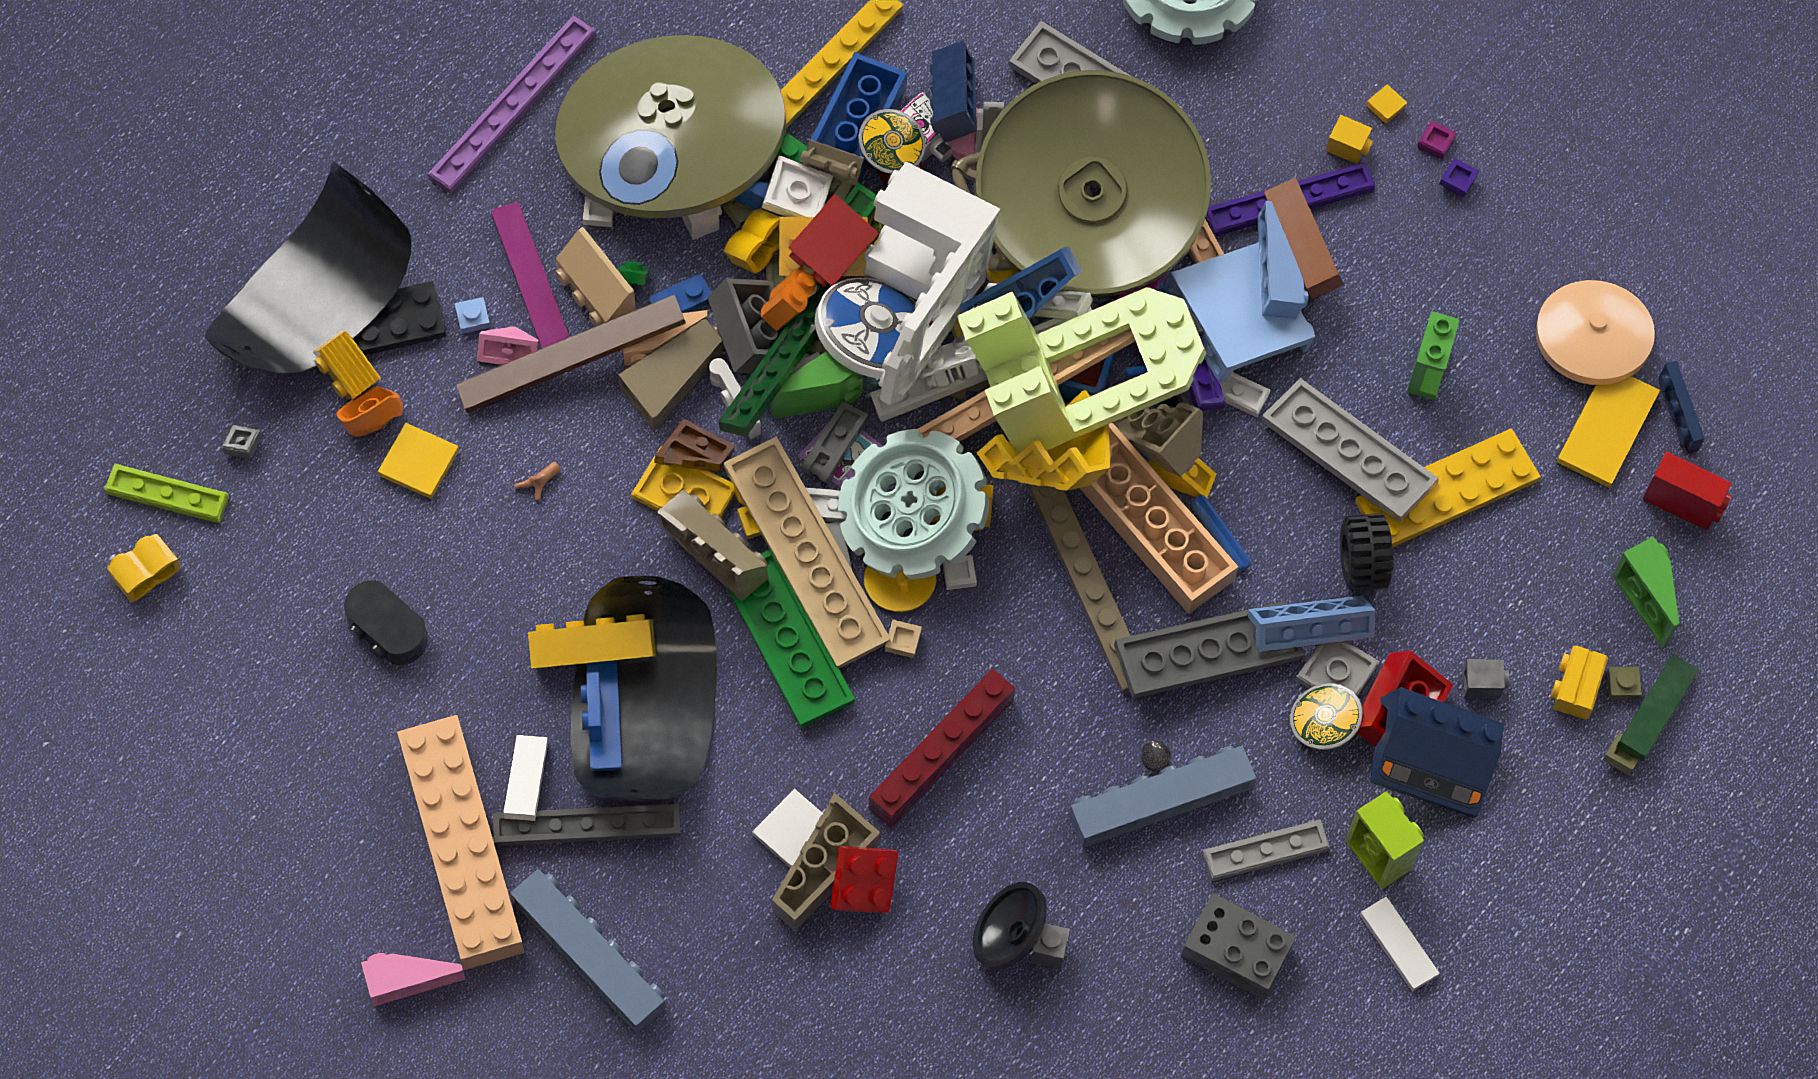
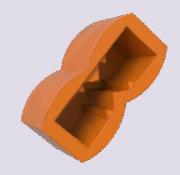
M801 267L797 268L772 289L770 300L762 306L761 317L776 331L782 329L806 308L807 299L815 292L816 281Z

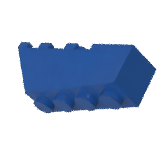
M1068 246L962 303L960 307L964 313L1013 292L1029 320L1072 278L1083 272Z

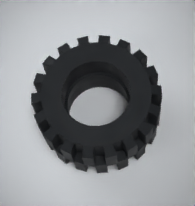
M1382 513L1344 517L1340 530V555L1344 580L1350 591L1387 589L1391 583L1393 575L1392 537L1389 524Z

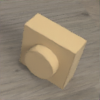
M892 620L888 634L891 640L886 643L885 651L914 658L922 626Z

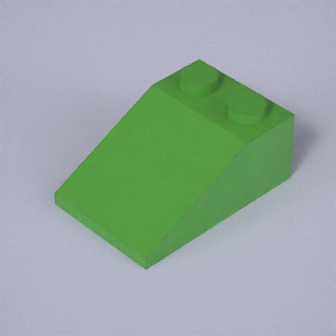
M826 351L789 376L770 403L771 416L774 419L836 409L839 408L843 401L851 404L863 392V375L843 366Z
M1653 536L1623 552L1612 576L1659 645L1664 648L1669 644L1679 625V616L1669 553L1665 546L1661 543L1659 544Z

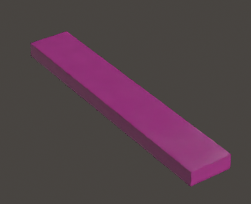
M519 202L491 210L493 221L541 349L569 338Z

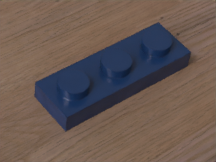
M1677 361L1665 363L1658 381L1661 391L1666 392L1668 397L1669 414L1672 418H1675L1678 425V439L1681 444L1685 445L1687 453L1699 451L1705 438Z

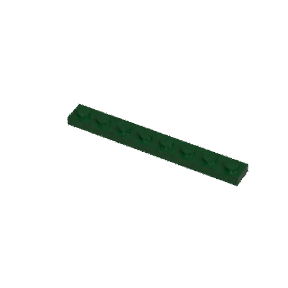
M817 282L815 292L807 299L806 308L787 324L718 421L720 431L745 437L749 435L817 338L815 313L823 295L831 287L829 283L823 287Z

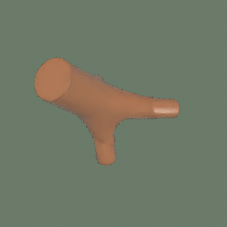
M552 462L526 481L516 483L514 487L515 489L533 486L535 487L534 499L540 500L544 485L558 474L561 468L556 462Z

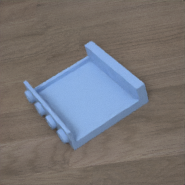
M1259 242L1171 272L1163 287L1167 294L1184 299L1187 307L1192 309L1204 330L1200 338L1206 351L1204 358L1219 383L1228 380L1235 369L1288 350L1301 347L1304 353L1308 351L1316 337L1312 325L1306 321L1301 311L1296 319L1262 315Z

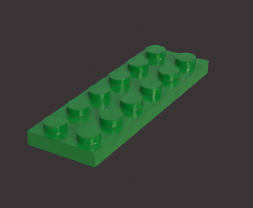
M768 550L761 554L768 564V579L743 601H740L729 589L726 588L797 724L802 729L855 704V698L786 580L773 554Z

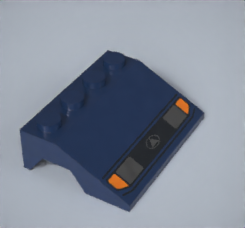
M1404 688L1396 689L1382 696L1380 703L1388 709L1386 729L1384 735L1374 748L1370 783L1472 818L1477 817L1501 754L1504 723Z

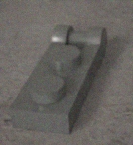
M843 401L802 464L801 471L808 475L814 474L819 477L820 481L829 484L834 477L836 469L869 420L868 414ZM820 457L828 460L825 466L818 463Z

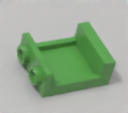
M1431 311L1407 393L1431 400L1436 399L1458 328V318Z

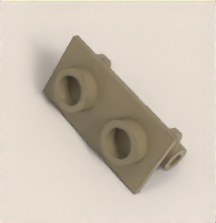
M811 139L809 140L807 150L802 152L800 158L803 165L833 175V178L853 185H857L864 160L863 157Z

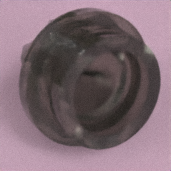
M1151 741L1143 746L1141 761L1149 771L1158 773L1170 765L1171 751L1162 741Z

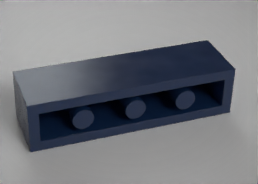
M963 40L933 51L932 64L929 65L933 81L930 82V89L933 94V99L930 100V106L933 111L930 123L933 131L936 134L940 133L945 143L977 132L975 61Z

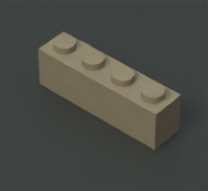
M683 489L657 511L659 526L740 601L745 600L768 579V564L765 558L760 553H753L749 550L744 539L738 533L732 534L725 528L724 521L715 513L711 515L705 509L704 503L696 495L690 496Z
M835 792L823 815L820 816L816 823L815 829L808 841L803 845L797 860L791 866L772 899V911L794 931L832 894L839 846L877 848L880 845V832Z

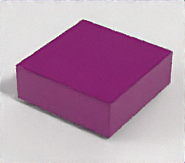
M1431 120L1417 147L1443 160L1457 133Z

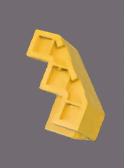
M1084 390L1065 407L1090 397V395ZM1109 424L1048 450H1045L1040 441H1034L1019 455L1011 442H1008L1004 435L1000 434L996 435L979 450L977 455L993 478L1017 480L1021 483L1050 486L1065 491L1090 486L1110 468Z

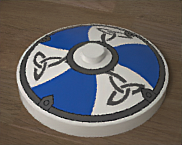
M846 279L831 286L823 295L815 313L816 331L825 349L843 366L856 373L881 379L885 372V369L882 368L883 362L888 353L893 351L902 331L900 330L901 323L908 313L913 314L916 302L907 294L876 279Z

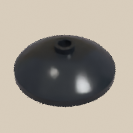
M1017 882L1002 889L989 901L977 921L973 934V951L976 959L981 964L990 969H1004L1022 960L1034 948L1044 930L1047 917L1046 899L1039 888L1028 882Z

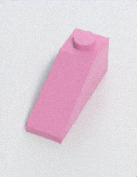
M385 953L374 954L367 958L368 961L361 962L374 1006L465 980L461 964L398 954L386 955Z

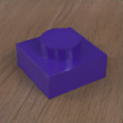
M1454 158L1443 174L1439 185L1465 198L1478 177L1479 170Z

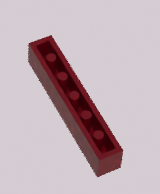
M992 668L869 796L868 809L892 828L1014 701L1015 687Z

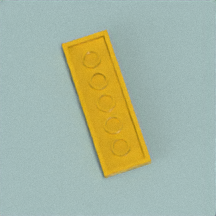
M1511 428L1424 467L1439 478L1438 485L1400 523L1362 495L1356 497L1355 504L1362 515L1384 514L1390 527L1392 545L1395 547L1539 482L1541 476Z

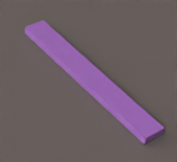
M573 15L428 173L429 179L452 194L596 36L595 29Z

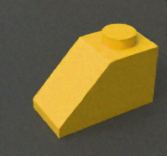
M1199 458L1194 461L1193 467L1181 477L1165 470L1150 459L1148 461V464L1169 488L1195 497L1204 495L1208 498L1217 474Z

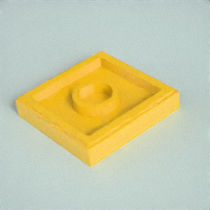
M405 423L377 471L378 476L432 499L458 454L459 446Z

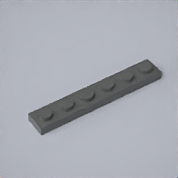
M679 804L539 810L536 813L535 821L504 819V812L493 813L494 846L681 837Z

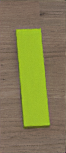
M115 463L104 489L108 495L219 524L229 500V494L226 492Z

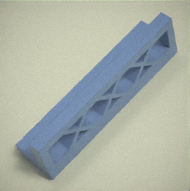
M1363 595L1248 609V618L1256 627V648L1259 652L1373 638L1375 634V609Z

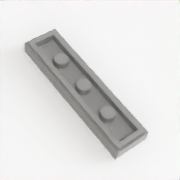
M1320 819L1204 849L1202 855L1212 882L1327 852L1330 846Z

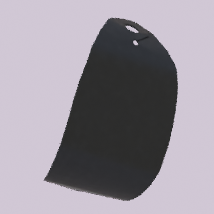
M333 162L330 166V173L324 188L304 221L223 309L206 331L205 338L221 354L250 368L275 373H298L316 366L314 359L317 357L313 353L314 350L342 330H346L353 339L380 313L395 295L406 274L411 256V235L408 228L376 195L377 193ZM223 347H227V348L233 350V351L236 352L238 355H234V354L228 352V351L225 350ZM244 347H250L251 350H245Z
M659 576L617 577L599 589L587 605L584 626L596 625V619L614 617L615 623L627 622L626 616L644 614L645 620H653L656 656L614 660L617 662L621 770L591 771L589 730H583L582 712L588 711V703L581 702V685H587V663L576 664L571 715L574 775L585 790L598 798L642 801L669 799L686 793L699 781L705 764L713 727L717 676L716 643L710 609L697 594L681 583ZM640 581H652V582H655L656 584L647 585V584H641V583H638V582H640ZM645 591H651L653 593L646 594ZM631 790H637L638 792L633 793V792H630V791H631Z

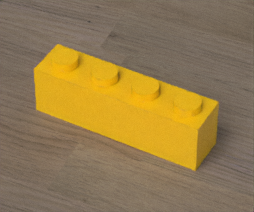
M644 614L626 616L627 622L615 623L614 617L596 619V625L584 626V620L566 622V628L554 629V623L535 625L536 631L528 632L531 668L656 656L653 620H645Z

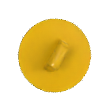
M867 566L864 574V585L867 594L878 606L893 612H906L920 607L930 598L935 589L936 575L910 580L903 571H900L895 578L882 575Z

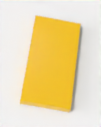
M1632 376L1618 383L1596 385L1556 462L1610 488L1660 390Z

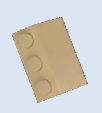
M580 228L557 256V271H555V274L563 286L568 285L571 288L574 300L581 308L583 306L586 307L590 312L589 318L591 322L597 327L636 311L634 290L585 228Z

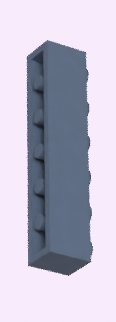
M1243 745L1237 748L1227 746L1218 750L1214 756L1205 758V756L1195 757L1188 762V765L1179 768L1169 766L1161 770L1159 775L1150 778L1148 776L1138 777L1131 781L1130 785L1121 788L1117 785L1109 787L1096 797L1091 798L1089 795L1080 797L1070 806L1069 817L1080 844L1084 848L1253 789L1256 776Z
M537 869L510 892L512 903L638 1035L665 1011L664 993L654 983L649 985L642 978L644 973L635 962L631 961L628 963L621 956L623 951L614 940L610 939L607 941L600 934L602 929L593 918L589 917L586 919L579 912L581 907L572 896L568 895L565 897L558 890L560 885L551 874L544 875Z

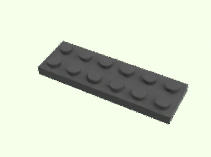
M1279 602L1257 608L1286 605V602ZM1248 610L1116 639L1114 642V647L1132 699L1299 661L1305 655L1302 646L1259 652L1256 648V627L1248 618Z

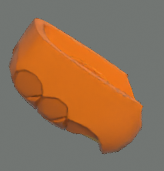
M375 386L338 410L336 416L343 428L351 436L359 437L380 430L393 417L401 416L404 407L400 396L396 392Z

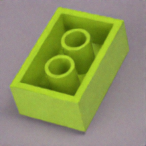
M1387 791L1356 811L1345 839L1347 845L1381 890L1412 870L1424 843V835L1420 827L1415 822L1411 823L1404 814L1405 810L1401 802L1396 797L1392 798Z

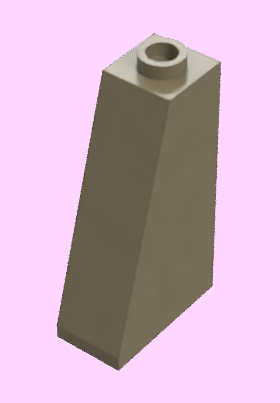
M705 318L618 375L621 390L653 430L659 428L709 370L711 361L722 355L723 340L719 328L716 325L711 326Z

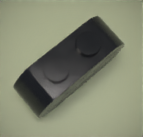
M376 580L364 581L350 590L344 603V610L349 624L347 629L357 640L360 641L363 638L370 644L369 649L376 657L381 660L385 657L394 665H405L414 662L424 653L428 643L424 619L382 582Z

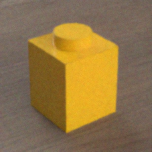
M1340 115L1329 137L1326 151L1358 164L1361 156H1367L1372 147L1373 140L1369 139L1372 128Z

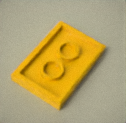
M654 456L631 493L632 499L658 511L684 489L690 496L694 494L699 497L704 503L705 509L711 515L715 513L722 518L735 497L736 488L732 482L709 470L654 463Z

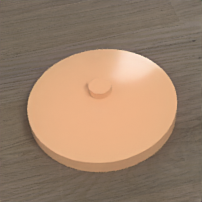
M1579 281L1556 290L1544 302L1536 324V339L1545 360L1556 371L1567 378L1590 385L1614 384L1636 374L1647 362L1655 338L1654 324L1644 304L1626 289L1603 281Z

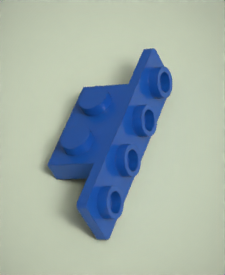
M617 662L587 663V685H581V702L588 703V711L582 712L583 730H589L591 771L621 770Z

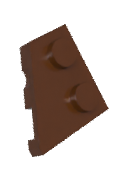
M683 419L656 453L654 463L719 472L724 466L723 463L728 461L734 453L735 445Z

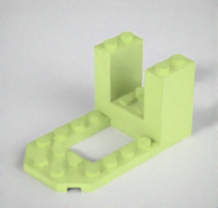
M1148 287L1039 334H1036L1013 292L957 315L965 339L984 369L991 388L985 390L992 412L1018 455L1034 441H1040L1045 450H1048L1189 390L1194 380L1193 374L1198 364L1202 363L1206 355L1185 300ZM1131 329L1148 372L1065 407L1049 363Z

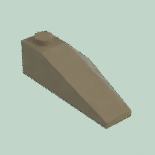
M1178 403L1176 408H1169L1167 404H1161L1157 409H1149L1147 407L1112 422L1140 454L1180 477L1193 467L1194 461L1201 455L1203 412L1199 408L1187 403Z

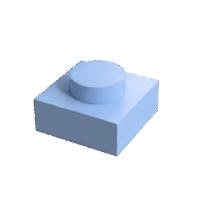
M483 297L455 303L461 334L490 328Z

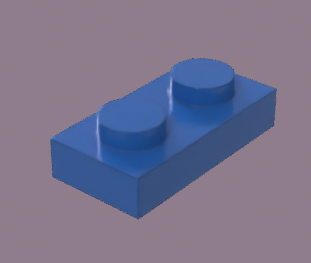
M697 274L648 297V302L653 304L675 295L682 313H689L710 304L707 297L711 294V291L702 275Z

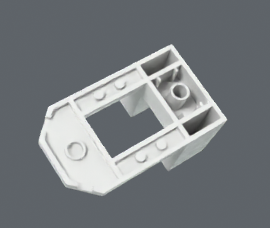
M905 162L899 171L895 170L888 181V187L885 191L880 190L874 200L873 206L876 207L874 220L885 226L879 234L877 244H871L864 256V260L867 261L865 274L917 300L915 311L912 315L908 313L903 319L900 326L901 334L893 351L888 353L882 365L885 372L879 382V386L882 387L880 400L889 405L894 404L895 401L901 402L957 322V315L963 313L960 305L973 298L984 283L1000 208L908 162ZM932 320L933 324L930 327H928L929 323Z

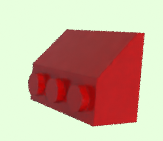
M1411 650L1389 653L1362 705L1363 718L1357 734L1375 747L1384 735L1388 709L1380 703L1382 696L1396 689L1404 688L1445 702L1454 684Z

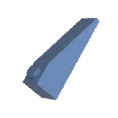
M1265 201L1258 215L1262 315L1296 319L1301 309L1307 305L1308 292L1304 290L1303 276L1272 201Z

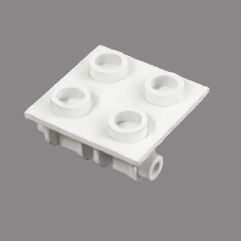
M964 335L957 337L952 343L940 345L923 369V376L926 378L929 388L935 387L937 389L950 384L945 370L948 371L952 383H955L951 369L954 367L957 369L960 380H964L960 365L963 367L966 378L981 374L980 371L984 370Z

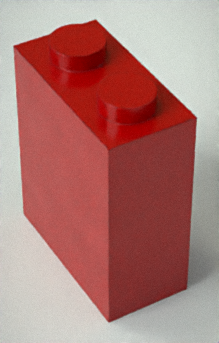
M834 194L790 244L788 248L792 253L789 257L800 267L807 264L813 269L814 273L811 276L823 287L827 283L833 286L877 237L879 232Z
M1666 451L1643 500L1708 531L1712 521L1719 523L1732 498V495L1727 493L1732 483Z

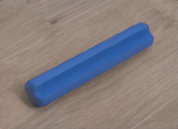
M1204 495L1195 498L1191 504L1192 509L1211 536L1237 564V572H1243L1251 566L1250 558Z

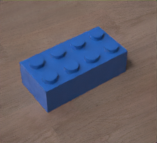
M854 52L811 140L863 157L864 160L858 181H862L870 165L863 156L859 146L858 137L861 125L869 115L883 109L897 110L907 88V72Z

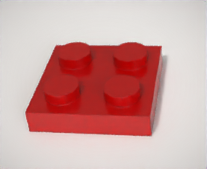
M839 846L830 908L842 911L890 913L899 852L893 849Z

